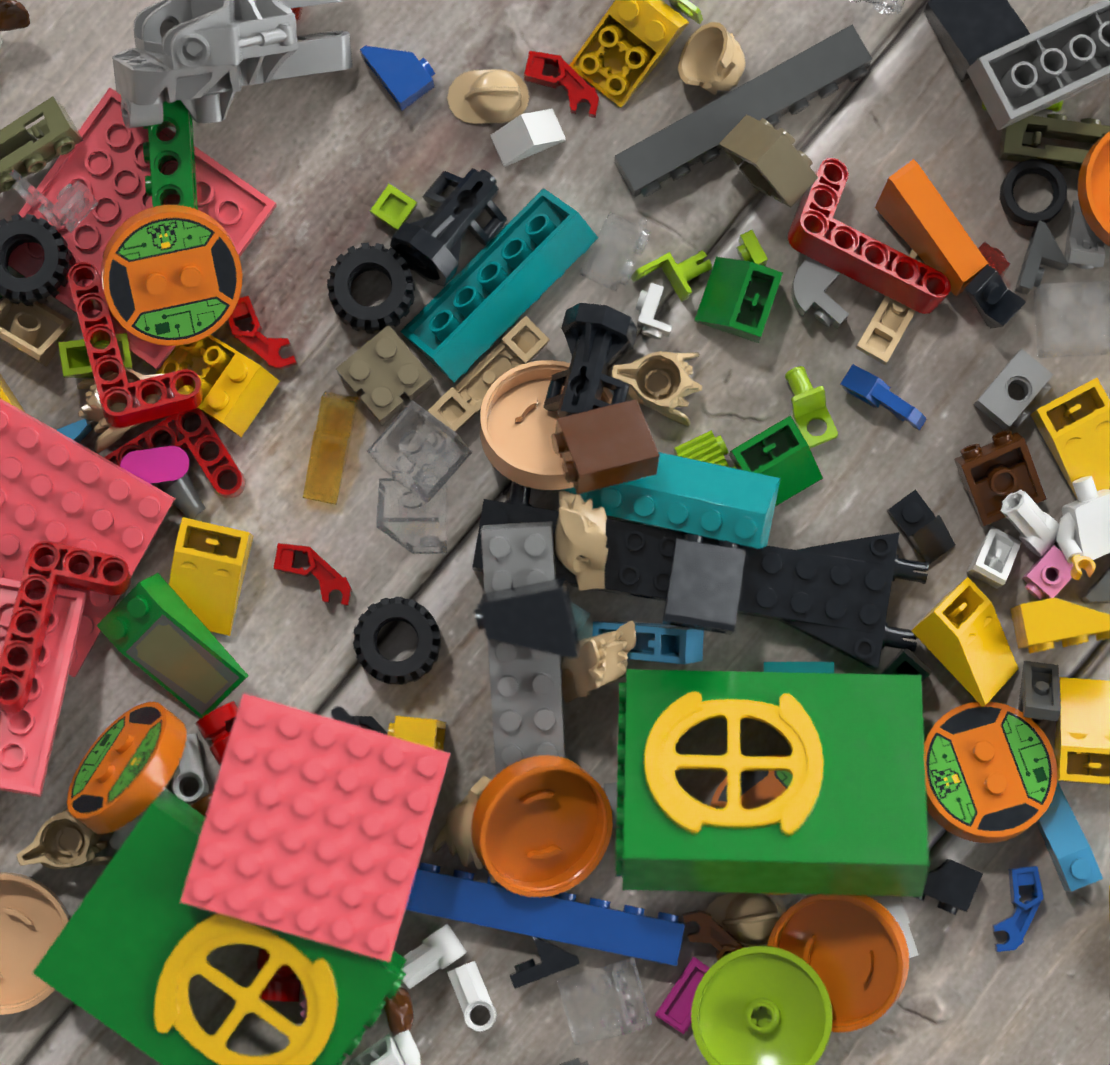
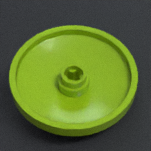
M751 946L733 951L724 956L705 973L693 998L691 1022L697 1046L710 1065H815L828 1044L832 1030L833 1013L830 996L823 980L805 960L781 948Z

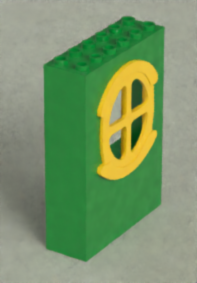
M626 669V683L619 682L615 877H622V890L922 897L929 858L921 675ZM716 717L726 719L727 753L725 755H679L675 751L679 739L693 726ZM743 718H752L776 729L792 748L791 756L752 757L742 755L740 752V721ZM678 769L724 770L727 773V806L723 809H716L698 802L681 788L675 778V772ZM742 771H788L792 774L793 779L790 786L774 801L751 810L741 807L740 774Z
M165 789L148 807L32 973L161 1065H342L346 1059V1056L343 1054L351 1056L361 1042V1037L366 1031V1028L363 1026L366 1025L371 1028L380 1016L382 1008L387 1002L384 1000V997L391 1000L402 985V980L407 974L402 969L407 960L393 950L390 962L182 903L181 898L206 817ZM242 943L266 949L270 954V958L249 987L243 988L207 962L208 953L220 946ZM281 965H288L294 970L305 990L308 1011L305 1022L300 1026L290 1022L260 999V993ZM195 974L202 975L236 1001L235 1008L214 1035L207 1034L201 1028L190 1006L189 981ZM248 1012L257 1014L289 1038V1044L285 1049L263 1056L244 1055L231 1051L227 1048L226 1041Z

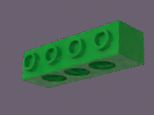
M175 100V102L170 103L164 101L162 102V124L143 126V129H148L149 142H143L145 163L150 162L151 176H145L147 196H152L153 207L163 205L164 199L168 195L177 194L180 196L178 205L198 210L193 119L181 100ZM173 127L176 129L173 139L169 141L159 139V134L164 128ZM170 160L178 162V168L173 174L165 175L161 173V168L165 162Z

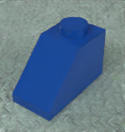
M364 46L360 49L363 60L402 111L434 88L432 76L435 75V72L425 58L418 60L413 52Z

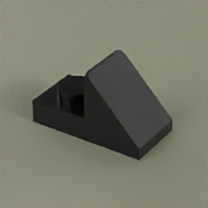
M988 264L964 289L986 325L991 329L1006 325L1026 303L1023 298L1007 288L998 271Z
M916 489L887 510L924 562L931 564L955 546L940 515H934Z
M532 936L542 962L535 964L532 958L514 965L516 972L511 973L510 978L514 989L576 966L580 962L577 955L539 937Z

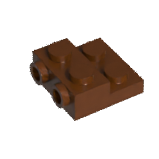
M1010 430L1001 431L992 436V443L980 447V444L966 446L960 451L962 456L954 459L965 490L969 492L979 521L983 526L1005 518V515L1000 510L1003 506L1002 501L1010 493H1015L1021 489L1036 504L1047 499L1025 438L1017 432L1012 434Z

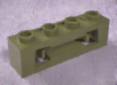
M53 96L0 130V193L13 189L20 180L31 173L41 171L48 162L59 155L69 153L76 144L83 141L66 109ZM44 115V119L26 130L25 127Z
M1033 114L1002 129L999 160L1023 162L1029 159L1045 160L1058 168L1080 170L1089 150L1046 144L1044 149L1037 148V145L1041 142V134L1044 138L1095 144L1110 131V126L1101 125L1100 120L1093 118H1083L1081 122L1067 120L1068 117L1062 114H1048L1047 117L1034 116Z

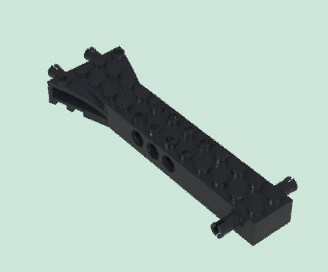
M513 481L511 483L509 500L499 502L484 499L472 566L473 570L483 572L481 539L483 525L553 521L555 536L559 511L532 507L529 504L532 488L521 486ZM606 519L605 536H607L606 548H608L605 563V589L591 590L666 602L676 539L683 540L684 534H695ZM900 532L797 550L768 545L758 549L739 544L738 549L746 550L737 614L778 620L875 671L879 669L881 650H884V647L907 648L911 652L916 650L917 642L903 640V638L916 640L918 639L916 635L909 629L888 626V622H886L892 581L894 582L896 578L925 584L928 574L914 572L913 570L926 572L929 569V562L899 558V555L896 553ZM704 537V544L718 545V539ZM555 553L556 579L566 578L568 586L578 587L576 575L561 563Z

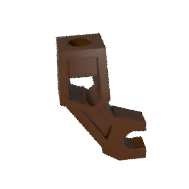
M696 910L682 914L684 923L695 921L699 924V929L696 932L687 933L689 941L711 943L717 949L715 952L717 960L724 957L725 951L731 953L745 948L744 945L740 944L717 923L710 913Z

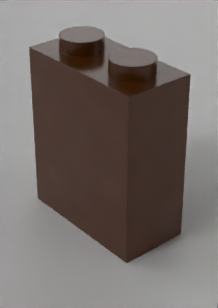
M637 399L557 418L556 431L551 435L553 448L556 454L561 453L564 460V476L568 483H573L577 494L657 474L660 455Z

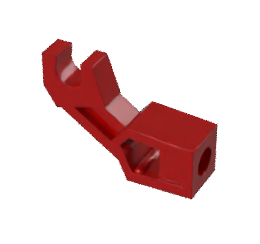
M529 51L524 81L554 89L561 85L568 92L571 113L576 114L577 106L585 102L590 106L588 117L596 118L599 97L595 88H592L562 59L561 55ZM545 64H550L554 67L558 66V77L554 78L552 75H543Z
M250 297L239 298L234 311L228 318L234 338H237L265 360L269 367L282 370L297 365L294 356L289 358H282L280 356L282 348L291 346L289 339L266 338L261 334L262 327ZM251 317V324L254 327L252 332L249 330L240 331L236 321Z
M278 543L273 569L304 577L313 574L319 580L323 602L329 603L330 594L338 590L342 593L341 605L349 606L352 589L346 577H342L311 547ZM296 552L308 555V563L311 565L308 569L305 570L303 567L299 569L293 568Z

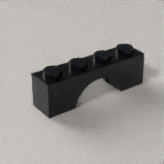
M946 859L939 867L927 872L922 897L914 898L924 901L927 895L938 900L937 908L954 915L957 914L958 909L967 912L983 873L951 859Z

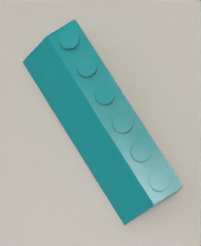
M543 188L400 332L438 370L455 382L469 370L470 366L485 351L492 347L494 342L509 327L516 323L518 318L533 303L540 299L542 294L558 278L563 276L565 271L599 237L576 210Z
M659 452L660 458L656 475L581 493L584 502L592 499V509L603 507L606 515L722 541L726 540L731 543L760 549L768 544L781 478ZM574 487L562 489V491L564 490L576 495Z

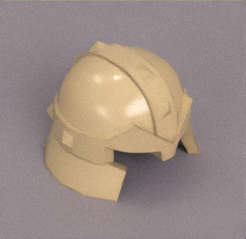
M710 22L695 31L684 45L678 65L680 79L686 84L700 86L714 95L717 94V90L729 91L732 87L737 86L744 72L745 55L740 47V43L734 39L732 33L729 34L721 23Z

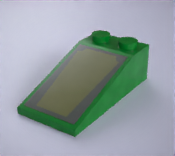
M159 573L139 582L97 625L120 653L200 718L214 711L249 676Z

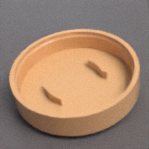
M541 360L514 367L501 375L491 385L483 399L480 411V439L483 450L490 463L502 475L517 484L539 490H562L574 487L572 482L568 483L563 472V457L561 453L556 454L552 444L551 435L555 433L557 418L560 417L557 411H548L543 407L551 376L568 370L570 363L556 360ZM604 387L601 401L611 404L613 395L608 388Z
M8 872L0 873V1015L13 1014L30 1009L45 1000L55 990L32 972L70 920L69 914L61 900L46 885L31 877Z

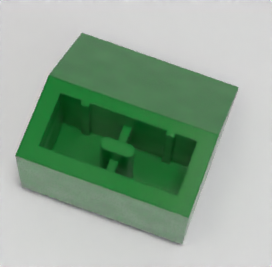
M716 256L694 321L759 343L783 272L750 261Z
M791 415L732 449L729 453L737 469L781 478L775 507L823 479L809 445Z

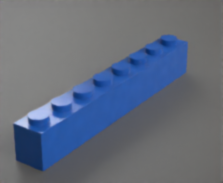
M420 862L419 869H416L405 910L677 966L685 928L684 923L678 922V915L658 912L657 918L645 916L644 908L624 904L623 911L610 908V901L591 897L589 904L576 901L577 895L568 892L556 894L555 897H527L509 891L497 881L492 883L490 876H488L487 883L474 880L475 873L454 869L453 876L440 873L441 866Z

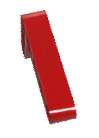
M827 158L823 160L815 171L818 179L803 194L789 229L787 238L791 247L919 313H932L951 290L948 278L941 272L834 219L833 216L848 180L849 172L845 164L838 159Z
M79 262L73 265L68 272V282L106 422L112 427L124 428L197 408L202 402L203 394L201 380L194 371L188 369L178 370L128 383L99 272L94 265L88 262ZM83 279H90L93 281L87 287H80L77 285V283ZM96 309L101 311V314L95 318L85 316L90 310ZM101 340L110 343L104 349L93 347L96 342ZM113 371L118 373V376L113 380L107 381L102 379V376L107 372ZM183 386H192L193 388H195V390L188 395H183L178 392V390ZM150 394H156L161 397L156 403L150 404L144 401ZM116 403L127 405L121 412L110 410V407Z
M199 408L169 416L104 457L120 466L126 454L136 450L156 448V438L160 434L168 433L172 437L170 446H178L183 450L189 448L213 488L221 496L234 498L239 496L245 488L246 480L208 417ZM192 415L199 416L201 418L199 429L194 432L186 431L184 428L185 420ZM209 444H216L219 447L217 458L212 461L204 460L202 457L204 447ZM226 473H234L237 476L236 486L230 490H224L220 486V479Z
M41 541L31 547L0 656V709L2 711L17 713L28 702L58 585L61 584L107 595H121L131 585L129 568L122 558L49 541ZM50 555L55 558L50 566L41 567L37 565L38 560L42 556ZM77 563L89 565L88 570L83 574L71 572L72 567ZM112 570H119L123 573L122 578L115 582L106 580L105 576ZM35 588L46 590L45 595L38 600L29 599L28 595ZM26 621L37 623L35 630L30 633H22L19 631V628ZM25 654L28 656V660L24 665L15 667L10 664L11 659L15 655ZM9 687L19 689V694L15 699L4 700L1 698L5 689Z

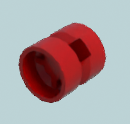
M234 701L215 709L195 722L204 740H211L210 750L219 765H222L238 712V707Z
M258 949L257 969L260 971L270 958V954L266 949ZM281 965L260 993V999L299 1002L301 982L296 978L294 970L288 965Z

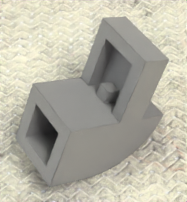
M1073 200L1064 257L1068 264H1074L1082 269L1103 267L1106 256L1104 242L1089 227L1083 216L1079 201Z
M810 257L802 263L793 279L791 287L793 304L802 317L812 307L816 310L814 316L823 325L830 327L832 324L838 329L847 319L849 313L830 298L825 291L839 277L840 273Z

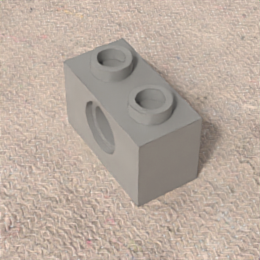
M1021 348L974 403V406L1004 431L1011 425L1018 428L1030 414L1025 409L1033 399L1039 402L1051 389L1052 386L1047 382L1053 374ZM1010 384H1018L1023 388L1024 397L1022 400H1014L1009 396L1008 386Z

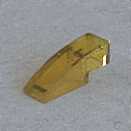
M327 391L321 396L303 493L304 499L337 504L359 398Z

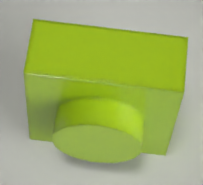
M388 184L370 210V213L397 231L408 220L418 204L415 200L391 184Z
M753 229L740 235L738 241L740 246L736 247L740 259L765 266L768 258Z

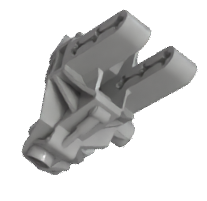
M162 0L143 9L134 20L136 48H131L112 56L116 92L121 95V112L125 127L129 129L162 124V102L167 101L170 103L175 102V100H181L197 123L221 122L226 119L236 92L241 91L242 86L351 68L352 55L349 32L330 31L297 36L295 14L291 9L344 0Z

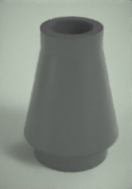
M188 472L178 480L160 482L158 484L163 492L176 498L173 505L182 511L188 519H193L206 509Z

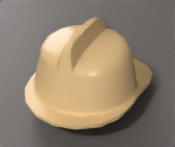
M502 69L473 70L464 72L454 79L449 87L447 99L450 110L463 122L472 124L507 123L524 113L528 106L529 93L527 85L522 78L512 71Z
M728 893L717 897L710 903L706 912L710 913L711 917L740 944L744 945V947H751L768 943L773 927L783 913L786 912L783 901L777 895Z

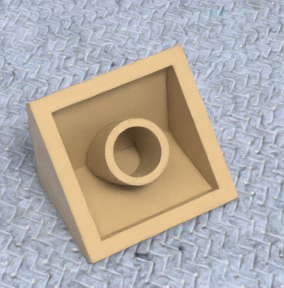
M4 298L0 302V340L47 367L59 348L58 343L64 340L72 327L73 321L50 307L40 304L38 301L34 302V306H26L23 303H19V305L12 303L9 299Z

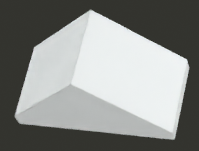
M553 109L521 114L490 135L504 167L566 141Z
M991 526L966 573L995 589L1003 586L1022 542Z

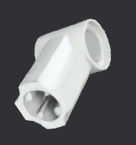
M1020 489L1015 493H1010L1002 501L1003 506L1000 511L1019 531L1021 542L1035 555L1042 557L1056 542L1059 523L1043 512L1026 492Z
M197 733L187 734L182 758L173 774V791L175 795L189 804L202 799L209 793V785L205 779ZM191 778H195L199 783V790L194 796L187 797L183 792L184 783Z
M448 923L424 939L422 945L403 956L407 960L402 969L407 973L403 982L409 989L439 968L441 970L446 968L467 953Z
M476 961L448 971L447 974L468 1027L479 1032L491 1028L496 1022L497 1012L492 1004ZM477 1005H483L490 1011V1020L482 1026L475 1024L471 1018L472 1010Z

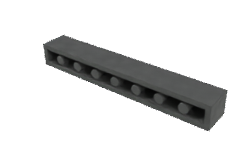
M852 24L615 155L614 163L633 197L640 194L643 197H647L661 188V182L672 177L673 181H676L691 172L690 166L699 161L707 164L721 155L719 150L722 149L719 143L746 114L757 120L764 118L774 127L780 122L778 119L780 116L789 111L791 115H795L809 106L808 101L818 95L821 99H824L835 93L839 89L837 85L849 79L852 83L868 74L867 68L870 67L873 59Z

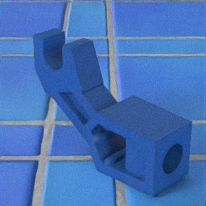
M852 364L840 383L848 394L874 408H878L879 405L883 406L902 422L906 420L919 431L927 420L918 409L889 391L891 387L883 380Z
M1038 866L1008 869L1011 902L1016 907L1010 917L992 925L994 932L1003 930L1007 933L1006 942L995 944L996 952L1015 950L1024 942V936L1041 901L1044 899ZM1032 885L1034 891L1032 895L1034 897L1025 900L1024 903L1020 902L1021 895L1019 894L1018 886Z

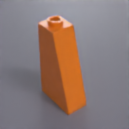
M914 159L888 178L875 209L927 266L941 272L948 278L951 285L950 291L955 296H958L989 263Z

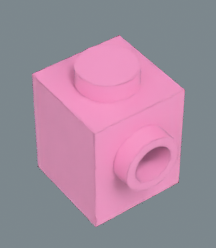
M1055 545L1052 546L1022 577L1027 583L1025 589L1039 601L1042 598H1054L1072 578L1070 571L1073 564L1067 562L1063 553Z

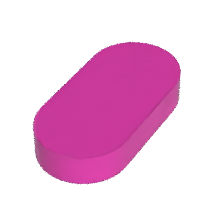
M178 446L132 451L126 454L120 463L121 468L149 484L178 480L187 473L190 465L187 453Z

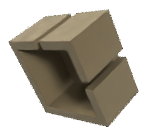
M746 114L719 143L736 165L739 166L745 160L739 167V170L754 188L770 197L772 195L774 199L790 208L818 179V176L810 167L813 164L811 159L793 146L795 139L792 135L781 127L776 130L764 118L757 120Z
M389 325L336 368L340 377L357 397L361 396L362 403L382 426L406 407L400 397L402 394L405 393L406 397L412 402L434 383L433 376Z

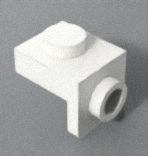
M651 283L648 291L641 290L635 309L641 311L637 327L643 328L642 334L655 339H661L662 335L669 337L672 326L654 320L664 287Z

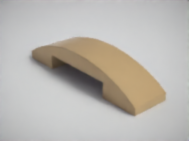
M912 249V251L909 254V257L925 264V262ZM885 296L857 344L856 349L886 365L916 311Z
M525 316L454 388L451 387L427 411L452 436L481 410L482 402L488 389L501 375L514 367L531 362L547 345L550 339Z

